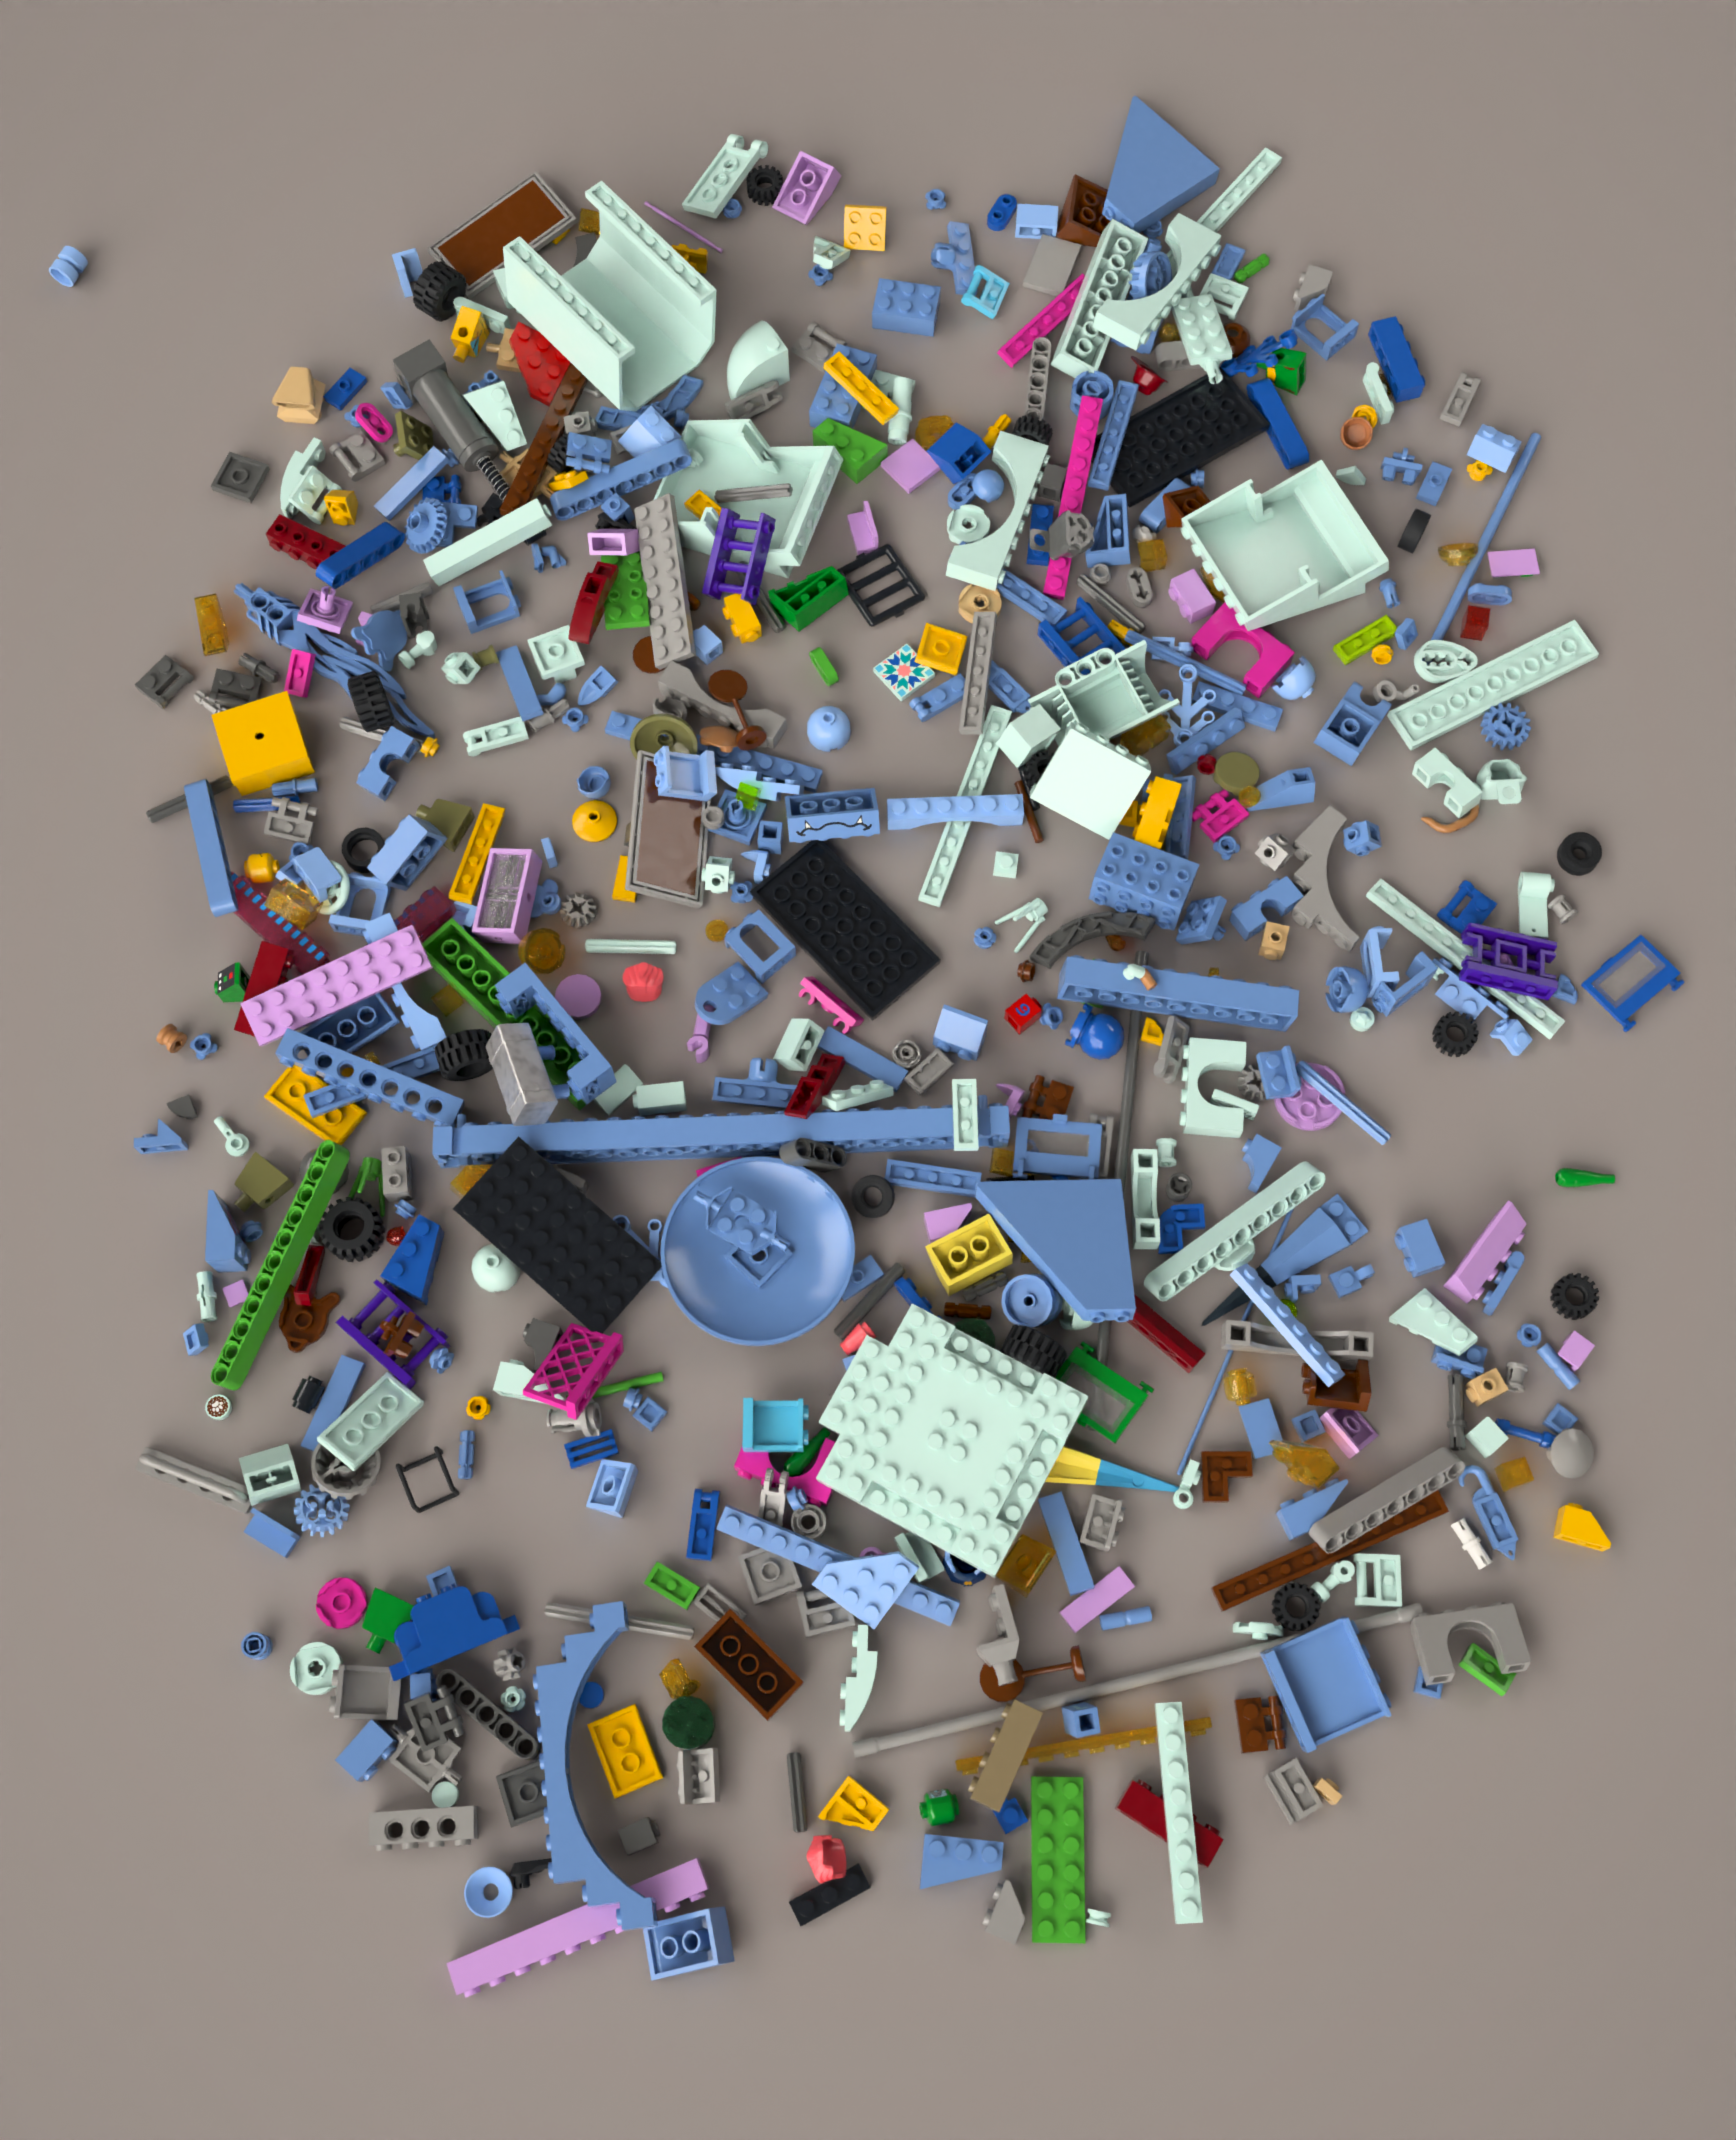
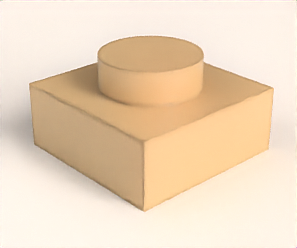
M1319 1778L1312 1785L1315 1791L1331 1805L1337 1804L1342 1798V1795L1337 1792L1339 1787L1328 1778L1326 1780Z

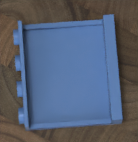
M1342 1616L1260 1652L1302 1751L1306 1753L1316 1750V1746L1380 1717L1392 1716L1389 1710L1392 1707L1386 1693L1382 1694L1378 1685L1381 1683L1380 1677L1374 1668L1371 1669L1368 1663V1659H1370L1368 1650L1364 1644L1360 1645L1356 1636L1359 1634V1630L1355 1622L1349 1620V1617Z

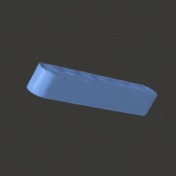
M683 440L669 442L610 468L609 474L601 472L572 488L553 493L550 497V502L555 516L558 520H568L604 504L615 493L623 496L685 469L691 464L692 458Z
M207 779L184 785L211 911L215 917L238 911V902L211 785Z

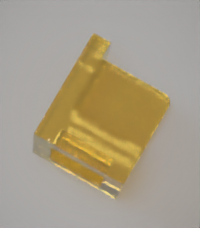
M1163 539L1139 542L1137 546L1140 556L1139 567L1145 570V572L1165 569L1167 553Z

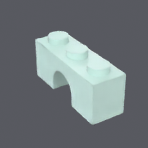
M1434 748L1415 762L1412 775L1427 789L1436 783H1444L1451 788L1447 791L1443 804L1458 818L1479 804L1483 791H1481L1477 783L1472 782L1465 776L1462 769L1451 763L1446 754Z

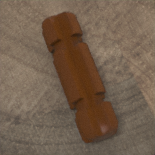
M946 1302L944 1305L945 1316L954 1317V1315H958V1317L974 1319L981 1317L980 1319L986 1320L991 1318L992 1308L989 1305L978 1307L977 1304L959 1303L955 1305L953 1302Z

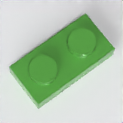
M656 1562L644 1582L646 1586L685 1610H688L700 1590V1587L659 1562Z
M1474 1643L1468 1646L1458 1664L1500 1696L1507 1693L1516 1676V1673L1501 1674L1498 1661Z

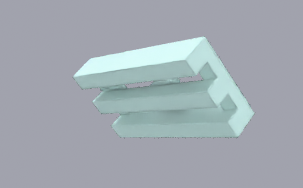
M1214 1089L1209 1102L1220 1107L1244 1108V1117L1250 1120H1254L1259 1109L1258 1104L1218 1089Z

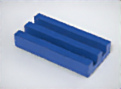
M612 1429L600 1432L601 1435L585 1437L564 1444L571 1469L619 1454ZM607 1437L610 1439L574 1452L571 1450ZM612 1446L611 1450L578 1461L574 1460L575 1457Z

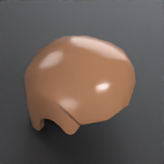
M1362 417L1348 419L1340 430V439L1343 445L1350 450L1365 448L1372 440V426L1368 420Z

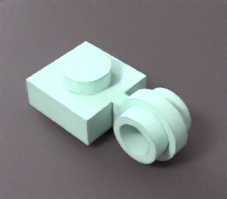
M1191 1459L1187 1463L1179 1489L1173 1495V1502L1180 1509H1187L1192 1505L1193 1495L1189 1489L1192 1484L1197 1485L1201 1475V1471L1198 1470L1200 1463ZM1180 1495L1186 1496V1503L1179 1500Z

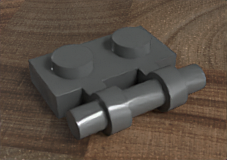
M446 1684L436 1689L440 1697L437 1700L433 1701L430 1693L427 1692L404 1702L405 1709L423 1752L448 1742L445 1732L450 1729L453 1730L455 1737L465 1734L462 1726L464 1721L461 1714H457L453 1704L455 1701L452 1693H449ZM444 1707L448 1720L441 1723L437 1710Z

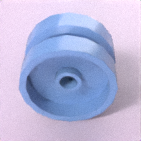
M1024 1274L1014 1277L1007 1283L1002 1292L1001 1304L1003 1312L1010 1322L1015 1325L1034 1328L1048 1325L1058 1317L1062 1309L1063 1297L1043 1274Z

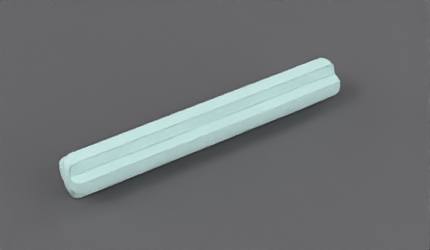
M587 939L585 943V949L588 953L675 954L677 948L676 941Z

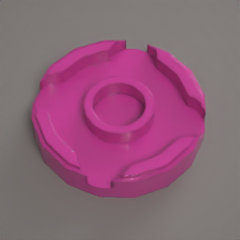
M334 1578L319 1590L316 1611L320 1620L327 1626L336 1629L350 1628L357 1624L364 1616L367 1609V1595L364 1588L355 1580Z

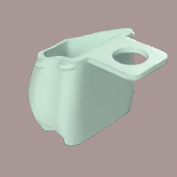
M1509 759L1491 760L1480 769L1476 783L1481 788V791H1483L1482 800L1498 799L1501 804H1517L1522 800L1521 791L1527 777L1520 771V766Z

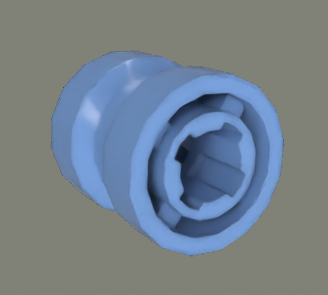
M258 1632L247 1634L241 1642V1649L244 1655L255 1660L266 1659L272 1652L273 1644L271 1639Z

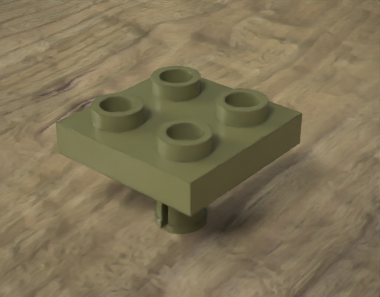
M399 411L395 414L399 442L393 445V450L399 457L406 453L420 460L434 446L432 428L413 416Z

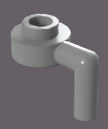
M1384 680L1373 688V697L1378 703L1382 699L1389 703L1394 699L1406 701L1419 691V686L1413 684L1403 692L1396 690V687L1390 681Z

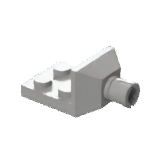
M1004 1584L993 1587L992 1594L988 1598L992 1612L997 1611L999 1617L996 1622L999 1637L1004 1636V1639L979 1645L976 1650L977 1655L989 1667L994 1668L999 1686L1018 1681L1013 1661L1016 1659L1020 1640Z

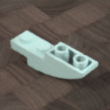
M315 437L304 453L294 452L283 476L280 494L281 509L284 516L292 519L299 512V509L289 502L288 498L310 466L317 467L325 458L326 451L322 441Z
M858 1625V1631H853L852 1647H857V1657H852V1673H857L856 1677H846V1683H841V1699H845V1710H840V1726H845V1732H850L858 1722L867 1705L875 1680L878 1651H868V1625Z

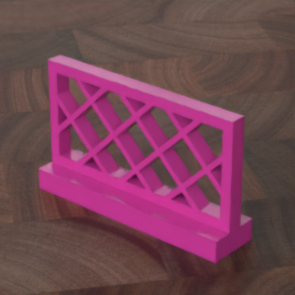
M571 1323L525 1386L523 1395L565 1410L569 1418L577 1420L624 1352L623 1335L613 1332L611 1336L597 1331L591 1332L588 1328ZM573 1333L583 1335L584 1337L572 1342L570 1340ZM598 1341L605 1343L603 1347L592 1349L590 1344ZM587 1345L589 1351L575 1353L574 1348ZM570 1349L572 1355L563 1358L558 1357L559 1352ZM592 1357L593 1361L591 1364L580 1366L578 1360ZM575 1361L577 1368L563 1370V1364ZM558 1366L560 1372L546 1375L547 1369ZM580 1374L581 1378L579 1381L568 1383L566 1377ZM563 1378L565 1385L551 1388L549 1382ZM546 1383L548 1388L540 1392L533 1390L535 1386ZM568 1391L569 1396L565 1401L554 1396L555 1394Z

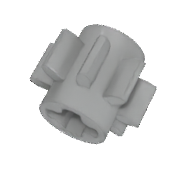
M515 1647L509 1650L506 1648L498 1651L499 1658L493 1660L495 1673L499 1677H503V1681L521 1677L520 1670L526 1667L523 1654L516 1651Z

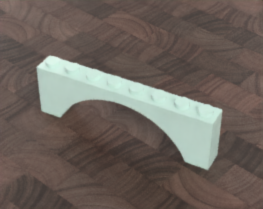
M1178 213L1169 224L1165 237V242L1172 250L1177 264V274L1165 288L1148 297L1135 300L1107 299L1096 312L1093 328L1134 350H1137L1141 344L1145 345L1150 337V333L1158 329L1162 318L1166 319L1171 307L1176 306L1181 295L1188 292L1191 282H1196L1201 274V270L1206 269L1211 258L1218 255L1221 249L1219 242L1222 235Z
M1000 431L994 445L992 461L1004 472L1011 484L1014 495V508L1006 522L988 537L965 545H955L947 564L946 576L996 591L998 583H1003L1006 571H1003L1004 567H1009L1012 559L1011 549L1015 550L1019 537L1016 536L1018 533L1022 534L1025 525L1023 518L1024 516H1029L1032 504H1029L1030 500H1035L1038 491L1036 484H1040L1044 473L1042 469L1046 467L1050 460V455H1047L1048 445Z

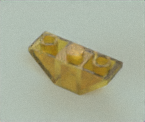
M217 594L194 598L204 656L227 652L229 638Z

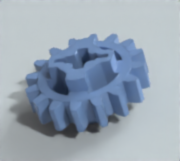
M1499 703L1497 708L1491 706L1489 711L1485 712L1480 724L1483 727L1481 734L1487 735L1486 742L1493 741V748L1498 744L1501 750L1505 746H1508L1509 750H1513L1515 745L1520 747L1523 741L1525 742L1531 730V727L1528 726L1530 719H1524L1525 711L1518 712L1519 706L1513 709L1511 708V703H1508L1506 707Z

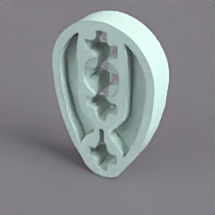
M1430 640L1417 650L1414 656V666L1417 673L1430 683L1452 681L1470 672L1476 667L1478 662L1476 655L1467 648L1444 640ZM1433 658H1435L1436 662H1440L1442 659L1445 658L1446 662H1441L1438 665H1436V662H1430L1427 665L1425 661L1429 662Z

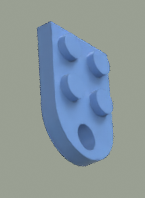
M738 961L698 989L695 997V1009L698 1015L706 1022L714 1025H725L767 999L769 993ZM711 1005L715 1008V1011L708 1012L704 1009V1006Z

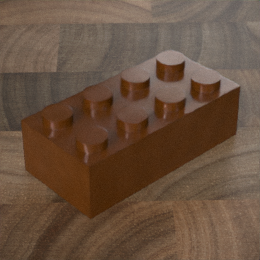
M731 1609L694 1646L767 1721L804 1684Z

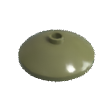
M654 714L636 724L631 733L630 748L636 760L639 750L655 754L663 746H669V751L696 755L698 741L692 727L681 718L669 714Z

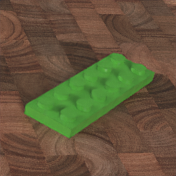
M1031 1776L1032 1943L1086 1944L1083 1777Z

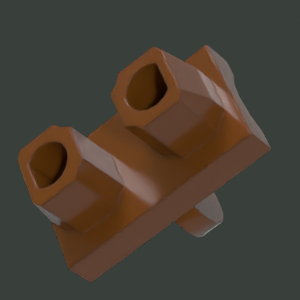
M409 1311L407 1315L405 1314L398 1327L396 1324L399 1318L392 1316L390 1322L381 1321L379 1327L384 1330L381 1338L387 1341L390 1335H393L383 1352L389 1357L395 1354L402 1358H406L409 1355L413 1345L402 1340L407 1333L417 1338L424 1328L423 1324L414 1319L415 1313Z

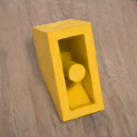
M1568 1503V1505L1559 1508L1553 1538L1602 1552L1610 1549L1611 1542L1590 1511L1583 1510V1506L1575 1503Z

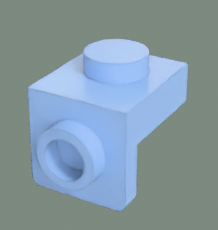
M1502 1019L1498 1021L1489 1034L1492 1038L1501 1039L1513 1056H1519L1533 1040L1518 1019Z

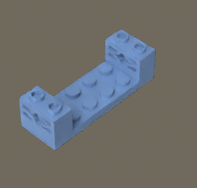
M526 963L495 984L498 992L495 996L507 1015L511 1013L517 1019L536 1004L544 1015L548 1014L553 1027L558 1032L562 1031L567 1044L572 1049H577L581 1061L566 1073L569 1078L567 1083L571 1088L570 1091L578 1101L582 1099L587 1105L617 1082L609 1062Z

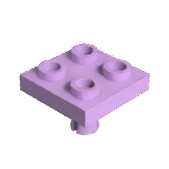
M329 586L322 587L321 591L310 588L298 612L297 621L340 634L352 610L353 602L336 597V591L332 587L330 594H328Z

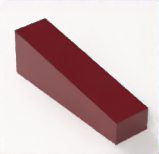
M309 1245L293 1292L296 1305H312L325 1255L324 1246Z

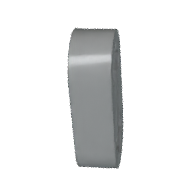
M1133 567L1127 573L1126 584L1133 604L1136 607L1145 608L1150 605L1152 600L1150 583L1145 570L1140 567ZM1133 576L1140 578L1139 584H1137V581L1135 578H1133ZM1139 591L1142 592L1143 597H1146V599L1139 597Z

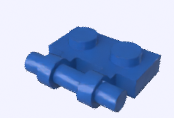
M452 475L451 482L446 483L444 476L433 477L423 487L422 500H425L427 497L435 498L441 502L461 504L459 499V493L462 489L460 477ZM446 494H451L449 500H445Z

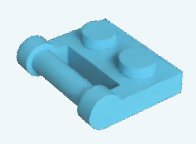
M977 265L973 272L974 277L967 293L963 294L961 302L966 306H972L993 319L998 312L1010 283L985 267ZM981 279H984L987 282L978 299L974 295Z

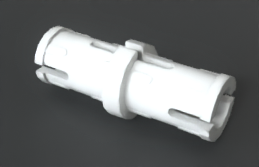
M1465 1518L1451 1525L1463 1543L1462 1548L1464 1551H1468L1479 1570L1493 1562L1480 1544L1481 1539L1479 1536L1476 1538Z

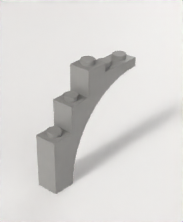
M1329 805L1293 844V848L1296 850L1294 855L1299 860H1304L1305 863L1295 872L1292 883L1301 893L1306 895L1294 906L1291 916H1293L1297 924L1305 926L1307 929L1316 924L1320 932L1328 934L1334 939L1337 946L1350 952L1356 946L1360 937L1344 922L1332 901L1328 888L1326 868L1330 846L1344 828L1347 818Z

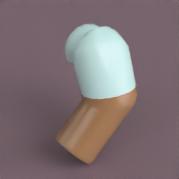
M1129 964L1128 968L1123 970V975L1126 979L1139 978L1148 991L1158 985L1147 968L1136 964Z

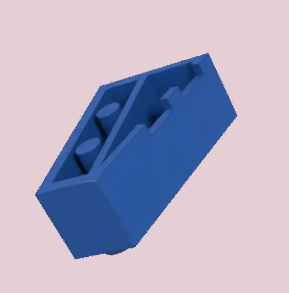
M419 1214L380 1275L391 1286L425 1305L428 1302V1293L433 1282V1273L436 1261L438 1262L445 1234L440 1225Z

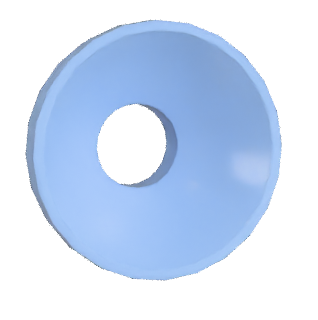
M484 1867L475 1871L467 1880L464 1890L465 1902L468 1908L475 1915L485 1918L495 1917L505 1911L513 1895L510 1878L504 1871L496 1867ZM491 1883L495 1884L499 1890L498 1896L492 1901L487 1900L483 1893L484 1888Z

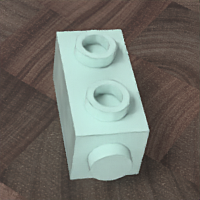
M683 1081L636 1086L637 1094L633 1095L634 1109L638 1108L640 1116L687 1111Z

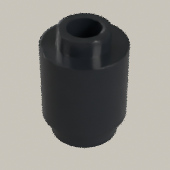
M310 1375L308 1379L302 1378L292 1398L294 1400L292 1406L310 1414L312 1408H316L325 1389L321 1386L323 1381Z

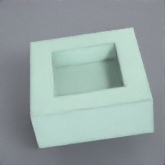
M996 851L993 876L1016 878L1019 854Z

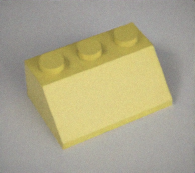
M990 1214L925 1246L935 1272L949 1296L1013 1263V1253Z

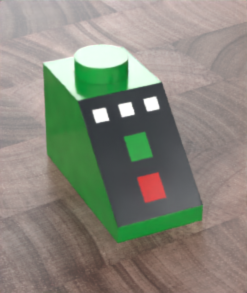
M240 962L234 963L218 972V981L214 983V990L223 1003L243 1001L250 976Z

